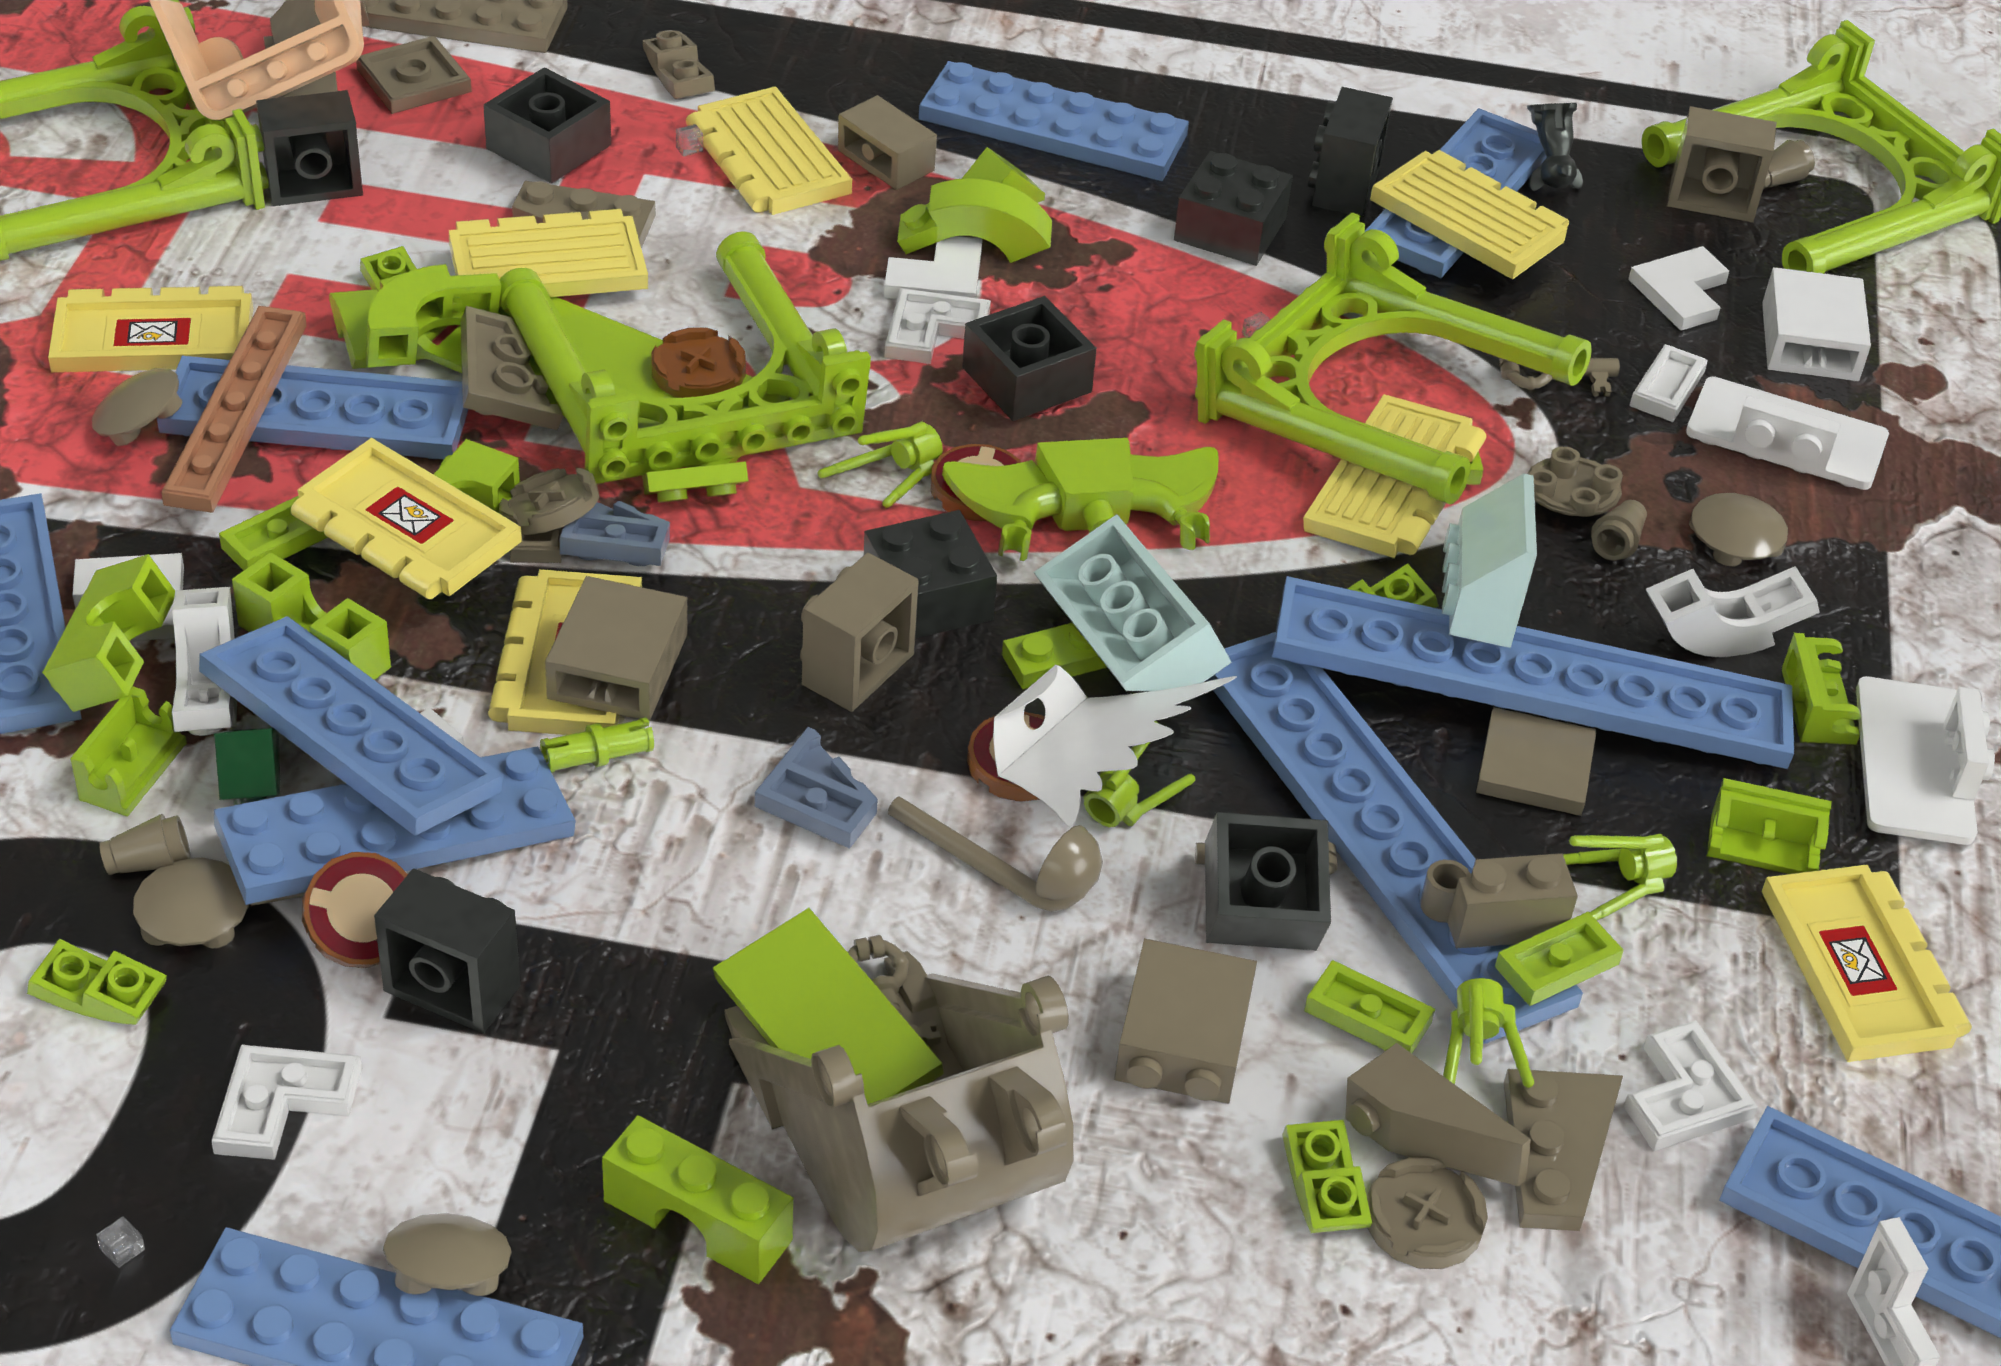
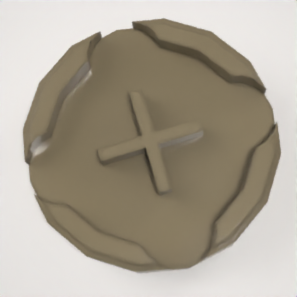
M576 468L577 474L567 475L565 469H551L533 475L515 485L510 491L512 498L509 501L503 498L499 503V513L521 526V534L545 533L564 527L590 511L600 498L599 489L593 474L583 468Z
M1408 1157L1388 1164L1371 1184L1367 1200L1372 1225L1367 1229L1381 1249L1395 1260L1419 1269H1445L1464 1262L1478 1249L1487 1223L1488 1214L1485 1197L1474 1180L1463 1171H1461L1459 1176L1454 1171L1446 1169L1443 1166L1444 1163L1439 1160Z

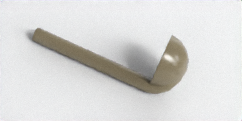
M896 797L889 806L888 815L1036 908L1049 912L1068 909L1083 899L1099 880L1103 864L1099 844L1082 825L1072 827L1055 843L1044 860L1036 882L902 797Z

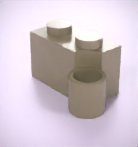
M1562 853L1477 859L1474 862L1472 873L1457 861L1443 859L1431 864L1427 871L1420 899V907L1423 913L1430 919L1448 923L1455 947L1458 949L1518 944L1570 920L1578 895Z

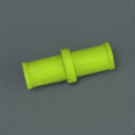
M646 717L603 728L600 723L587 725L584 732L551 739H541L540 751L546 763H548L547 765L551 773L555 772V770L588 763L599 767L608 765L611 758L653 751L654 735L652 727L645 729L650 723Z

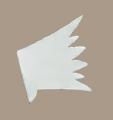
M1055 665L994 717L993 742L998 776L1017 784L1038 797L1071 828L1079 812L1080 790L1100 791L1102 789V780L1097 772L1135 768L1138 760L1129 746L1159 740L1174 733L1172 729L1154 721L1169 718L1190 710L1191 707L1178 706L1176 704L1216 689L1237 678V676L1158 691L1087 698L1075 680L1063 668ZM1039 698L1045 706V719L1038 729L1032 730L1025 724L1024 709L1028 703Z

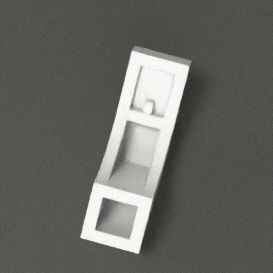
M1796 566L1748 587L1730 592H1715L1704 588L1694 569L1646 588L1649 599L1673 639L1685 649L1704 656L1730 657L1764 650L1775 645L1773 632L1820 613L1817 599Z
M230 587L176 590L172 606L177 671L176 691L172 709L174 732L189 731L193 735H211L219 732L222 728L236 726L237 700L199 672L200 653L235 639Z

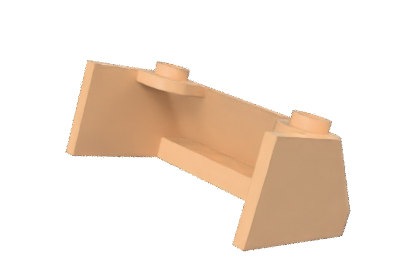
M149 0L198 111L203 116L213 120L225 121L226 118L233 117L232 110L241 108L243 113L257 107L256 100L278 98L347 67L359 59L364 47L360 0H315V12L320 21L319 25L245 59L238 46L229 39L213 37L199 43L181 3L170 0Z

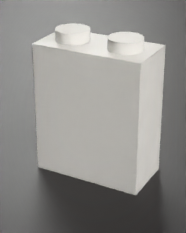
M1773 267L1762 302L1768 370L1859 381L1871 347L1863 279Z

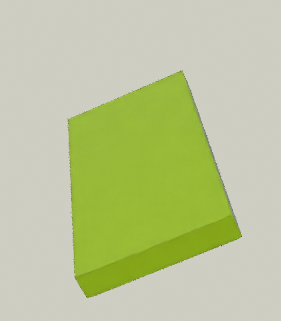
M810 908L805 909L713 967L715 979L770 1046L811 1059L812 1054L840 1045L847 1053L855 1075L862 1074L867 1104L929 1084L944 1074L943 1064Z

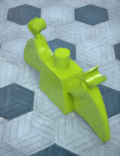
M1128 438L1037 443L1035 463L1033 460L1006 466H990L952 461L944 463L942 476L951 490L964 504L985 520L1002 528L998 555L1003 557L1004 551L1015 550L1021 553L1020 561H1025L1029 552L1031 530L1035 521L1041 518L1052 516L1057 526L1065 531L1088 529L1090 533L1116 514L1125 524H1128L1130 510L1155 513L1172 525L1179 524L1181 546L1187 550H1194L1196 548V538L1202 539L1207 544L1210 543L1209 517L1198 511L1207 502L1214 489L1218 473L1219 456L1218 451L1213 447L1198 448L1170 456L1130 454Z

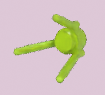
M923 421L910 427L863 435L858 438L859 445L894 442L891 445L818 470L817 475L819 478H826L892 456L899 467L915 469V471L883 500V507L889 508L923 477L931 474L933 461H936L942 454V442L936 430Z
M1150 742L1132 746L1131 750L1134 752L1137 760ZM1131 769L1101 771L1099 776L1102 780V789L1100 791L1088 790L1083 796L1084 806L1088 814L1103 826L1116 827L1123 821L1126 825L1132 827L1143 814L1193 784L1195 776L1187 774L1137 804L1139 786L1128 774Z
M1662 834L1644 837L1574 835L1570 837L1569 843L1575 847L1620 849L1563 854L1566 865L1619 861V867L1623 876L1627 880H1634L1640 884L1589 912L1596 920L1603 919L1648 894L1663 892V879L1673 877L1677 868L1675 849L1671 841Z
M1475 978L1464 981L1457 988V1009L1451 1012V1034L1443 1076L1453 1084L1456 1081L1464 1033L1470 1037V1061L1474 1065H1479L1482 1062L1483 1039L1496 1036L1499 1033L1500 1027L1504 1028L1523 1085L1526 1088H1531L1534 1085L1530 1065L1516 1026L1515 1007L1504 1004L1503 988L1498 982L1492 979Z

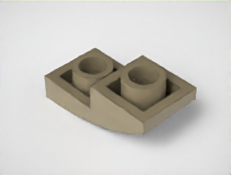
M667 30L657 33L656 38L642 40L643 49L653 70L674 99L715 91L714 75L698 62L697 45L682 32Z

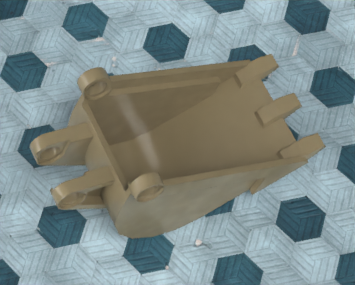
M908 951L903 952L909 961V971L906 980L900 986L896 995L903 1018L909 1024L916 1026L922 1025L924 1021L936 1020L937 1031L941 1035V1043L929 1045L928 1047L942 1062L944 1074L929 1084L867 1104L862 1074L855 1075L850 1059L840 1045L812 1054L811 1059L770 1046L738 1006L725 1009V1018L732 1035V1039H729V1045L772 1130L784 1126L824 1207L841 1235L858 1252L873 1251L1066 1181L1074 1161L1073 1120L1053 1033L1067 1029L1069 1015L1064 995L1054 978L1048 975L1024 983L1021 992L933 973L927 975L921 963ZM889 957L884 958V965L888 976H892L894 968Z

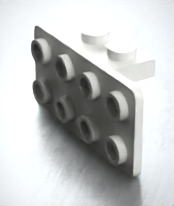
M1708 377L1706 379L1686 429L1688 436L1698 439L1703 443L1721 446L1744 453L1755 459L1767 460L1790 467L1801 473L1813 474L1839 482L1847 487L1863 490L1869 489L1872 486L1889 435L1888 430L1882 426L1718 377Z
M1865 676L1860 678L1856 687L1857 707L1861 714V718L1858 720L1868 827L1878 833L1962 845L1972 844L1978 833L1974 799L1982 780L1988 781L1991 778L1995 762L1994 750L1987 748L1986 739L1990 727V715L1982 710L1980 689L1959 686L1955 690L1946 687Z

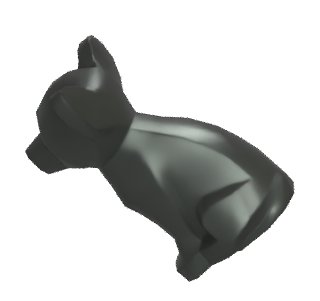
M1577 103L1527 105V110L1531 112L1532 123L1536 125L1540 143L1547 157L1545 162L1534 170L1529 177V189L1537 190L1545 184L1552 188H1565L1568 185L1573 188H1581L1583 185L1580 170L1576 168L1575 161L1569 155L1574 139L1572 117L1573 112L1577 110Z

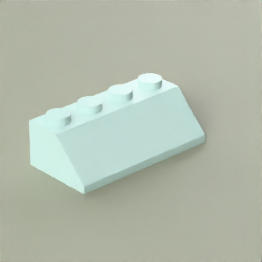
M1523 473L1462 508L1458 525L1449 523L1443 552L1446 554L1443 564L1445 577L1442 587V593H1445L1442 614L1449 615V635L1511 648L1537 556L1533 475Z
M1117 514L1034 571L1038 580L1126 691H1158L1203 683L1232 663L1210 623Z

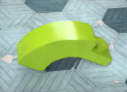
M954 179L931 185L930 202L928 204L915 205L900 215L897 242L905 254H909L950 237L975 236L996 245L1006 255L1009 262L1012 263L1051 247L1052 220L1047 212L1031 197L1011 186L985 179Z
M446 264L409 271L385 284L373 298L368 312L367 367L416 364L418 338L434 328L461 325L460 321L466 306L498 314L501 283L497 273L450 276Z

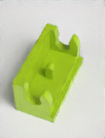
M1794 633L1782 666V673L1785 684L1792 685L1793 716L1800 742L1856 745L1860 733L1858 727H1855L1853 720L1860 719L1861 714L1858 707L1848 703L1840 674L1842 670L1841 663L1831 659L1819 660L1818 655L1821 653H1842L1841 643L1831 638L1805 637L1804 633Z
M132 686L128 696L118 700L70 758L80 801L127 817L187 744L186 737L181 735L180 731L174 732L173 706L168 701L159 709V715L161 716L159 717L149 709V700L143 689Z
M1723 778L1711 814L1707 856L1787 874L1818 871L1820 850H1825L1827 844L1832 801Z

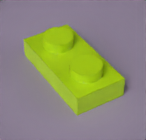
M746 461L647 472L642 475L644 494H657L658 503L686 500L688 499L687 490L706 488L707 497L737 494L736 485L748 482Z
M299 496L219 533L221 548L243 570L270 552L285 559L328 537L325 536L324 531L319 532L291 514V507Z
M1073 623L1003 640L1002 656L1022 689L1029 688L1055 665L1063 668L1071 677L1107 668Z
M1586 912L1500 951L1495 968L1529 1006H1532L1619 965L1624 949L1589 912Z
M1332 960L1308 994L1304 1011L1385 1051L1398 1043L1407 1051L1413 1053L1432 1024L1435 1008Z

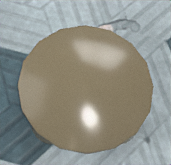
M154 368L140 372L123 381L111 390L97 406L92 417L93 430L101 436L110 437L116 446L129 444L137 438L141 428L148 425L155 418L164 419L170 417L180 409L183 402L177 394L179 387L178 375L169 368Z
M1557 447L1553 449L1550 458H1546L1533 465L1527 473L1528 475H1533L1534 500L1551 511L1568 516L1588 517L1605 513L1615 507L1622 496L1621 482L1623 475L1619 468L1608 464L1601 465L1596 461L1582 458L1577 450L1570 447Z
M1719 493L1700 500L1694 507L1689 521V526L1695 531L1697 537L1710 549L1714 550V559L1726 566H1737L1742 560L1777 557L1783 553L1787 542L1788 527L1782 515L1769 504L1748 495Z
M201 857L175 861L174 865L160 867L143 880L134 896L133 915L140 926L144 941L150 945L172 944L188 946L203 944L209 948H220L233 940L235 935L234 927L242 921L250 904L245 905L230 865L223 861Z
M449 1213L421 1215L401 1222L388 1233L383 1246V1252L388 1265L396 1271V1287L408 1294H423L432 1288L444 1290L462 1289L464 1292L475 1296L491 1294L497 1289L499 1274L508 1267L511 1256V1248L506 1236L491 1224L470 1216Z

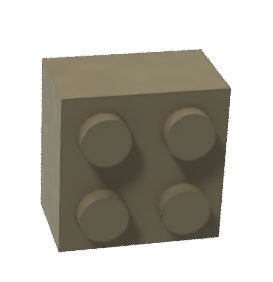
M1690 106L1671 176L1667 207L1754 222L1774 153L1777 122Z
M867 552L851 567H845L839 573L836 580L820 595L812 596L804 606L801 614V621L803 622V647L800 653L802 660V685L851 712L863 703L914 655L918 578Z

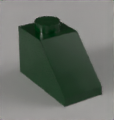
M271 727L214 733L219 800L233 799L234 805L268 799L267 796L280 794L279 732Z

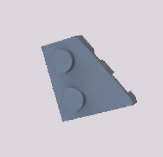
M621 501L614 504V509L597 502L581 518L564 526L560 535V554L577 556L583 560L605 559L627 562L634 566H661L670 540V522L652 514L641 513L635 507Z
M807 727L755 791V807L850 849L876 816L878 799L863 782L853 778L851 769L839 756L832 759L820 745L821 736L815 729Z

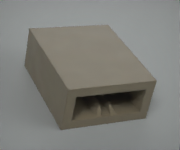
M586 576L545 661L547 699L638 719L646 717L650 721L687 637V597Z
M1144 938L1119 1043L1114 1080L1130 1083L1140 1088H1154L1188 1095L1198 1100H1212L1229 1104L1257 961Z

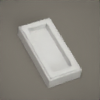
M1665 344L1633 392L1630 406L1674 422L1703 376L1708 360Z

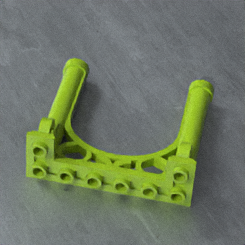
M138 6L127 11L119 24V30L125 41L93 56V61L0 81V119L73 103L103 102L125 106L145 114L159 124L170 140L167 154L159 166L135 183L114 190L1 215L0 261L9 259V254L241 199L245 206L253 204L256 210L265 208L263 189L269 188V182L265 167L262 162H259L258 152L264 151L263 138L258 125H250L241 108L232 110L233 117L226 118L225 121L209 119L198 111L152 7ZM183 7L195 32L192 13L189 7ZM149 27L147 31L137 35L141 28ZM156 88L173 90V92L166 95L148 93ZM188 103L189 106H190V108H191V110H187V109H183V108H184V107L186 106V104Z
M1848 20L1841 21L1835 35H1826L1814 44L1807 56V62L1811 66L1779 84L1778 88L1713 109L1714 111L1774 121L1777 122L1776 128H1804L1837 136L1859 146L1877 158L1891 172L1898 183L1901 198L1891 207L1788 243L1782 252L1784 269L1824 274L1831 269L1975 216H1979L1984 221L1988 220L1992 224L1999 222L2001 217V134L1994 128L1987 130L1981 145H1973L1963 151L1865 77L1875 40ZM1834 112H1843L1851 118L1835 115ZM1686 119L1674 123L1663 121L1648 126L1644 130L1641 139L1642 149L1646 159L1653 166L1663 167L1675 163ZM1915 176L1929 177L1935 183L1925 181ZM1914 198L1920 199L1919 201L1913 202Z
M1351 213L1335 227H1332L1326 235L1324 250L1327 253V272L1315 283L1307 287L1289 305L1282 308L1263 327L1256 330L1250 338H1240L1237 340V331L1232 330L1230 321L1223 319L1196 342L1194 351L1195 360L1197 361L1195 397L1198 400V421L1206 424L1211 419L1217 421L1222 415L1424 489L1428 491V495L1431 498L1447 504H1453L1460 498L1467 485L1470 475L1469 459L1450 451L1442 452L1330 410L1314 396L1309 386L1310 379L1318 366L1341 348L1366 338L1393 333H1418L1453 341L1552 375L1554 380L1574 386L1582 379L1588 368L1591 358V343L1588 340L1573 335L1561 337L1427 292L1425 286L1391 266L1399 258L1398 248L1394 240L1381 230L1370 229L1365 232V223L1359 222L1360 215ZM1347 313H1357L1363 315V317L1354 319L1338 318L1339 316ZM1283 376L1290 380L1276 383L1269 378Z
M741 231L727 236L718 246L716 258L766 339L772 356L764 369L750 380L734 388L710 395L685 398L656 397L631 392L613 385L611 377L606 370L593 371L588 366L535 271L529 268H516L508 271L499 279L501 283L500 305L505 313L513 317L585 453V470L593 474L596 484L641 476L647 472L672 470L862 433L871 356L868 351L860 352L855 350L847 352L843 336L836 328L817 331L812 335L767 264L765 250L756 236L750 232ZM784 365L788 366L793 376L782 374ZM766 394L788 396L793 400L771 403L761 398ZM639 417L662 423L644 428L637 427Z

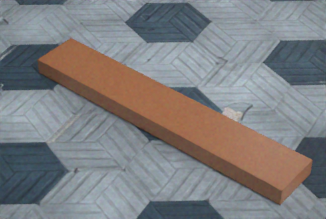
M258 306L161 492L163 506L214 512L307 326L305 312Z

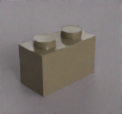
M878 95L839 114L838 151L895 190L935 171L937 134Z

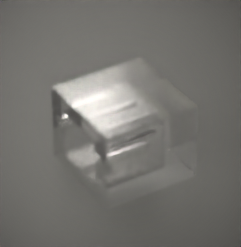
M696 124L676 129V148L683 157L703 152V133Z
M1262 312L1244 319L1242 335L1250 338L1256 330L1263 327L1271 319Z
M121 1217L96 1234L100 1250L118 1268L145 1250L142 1235L124 1217Z

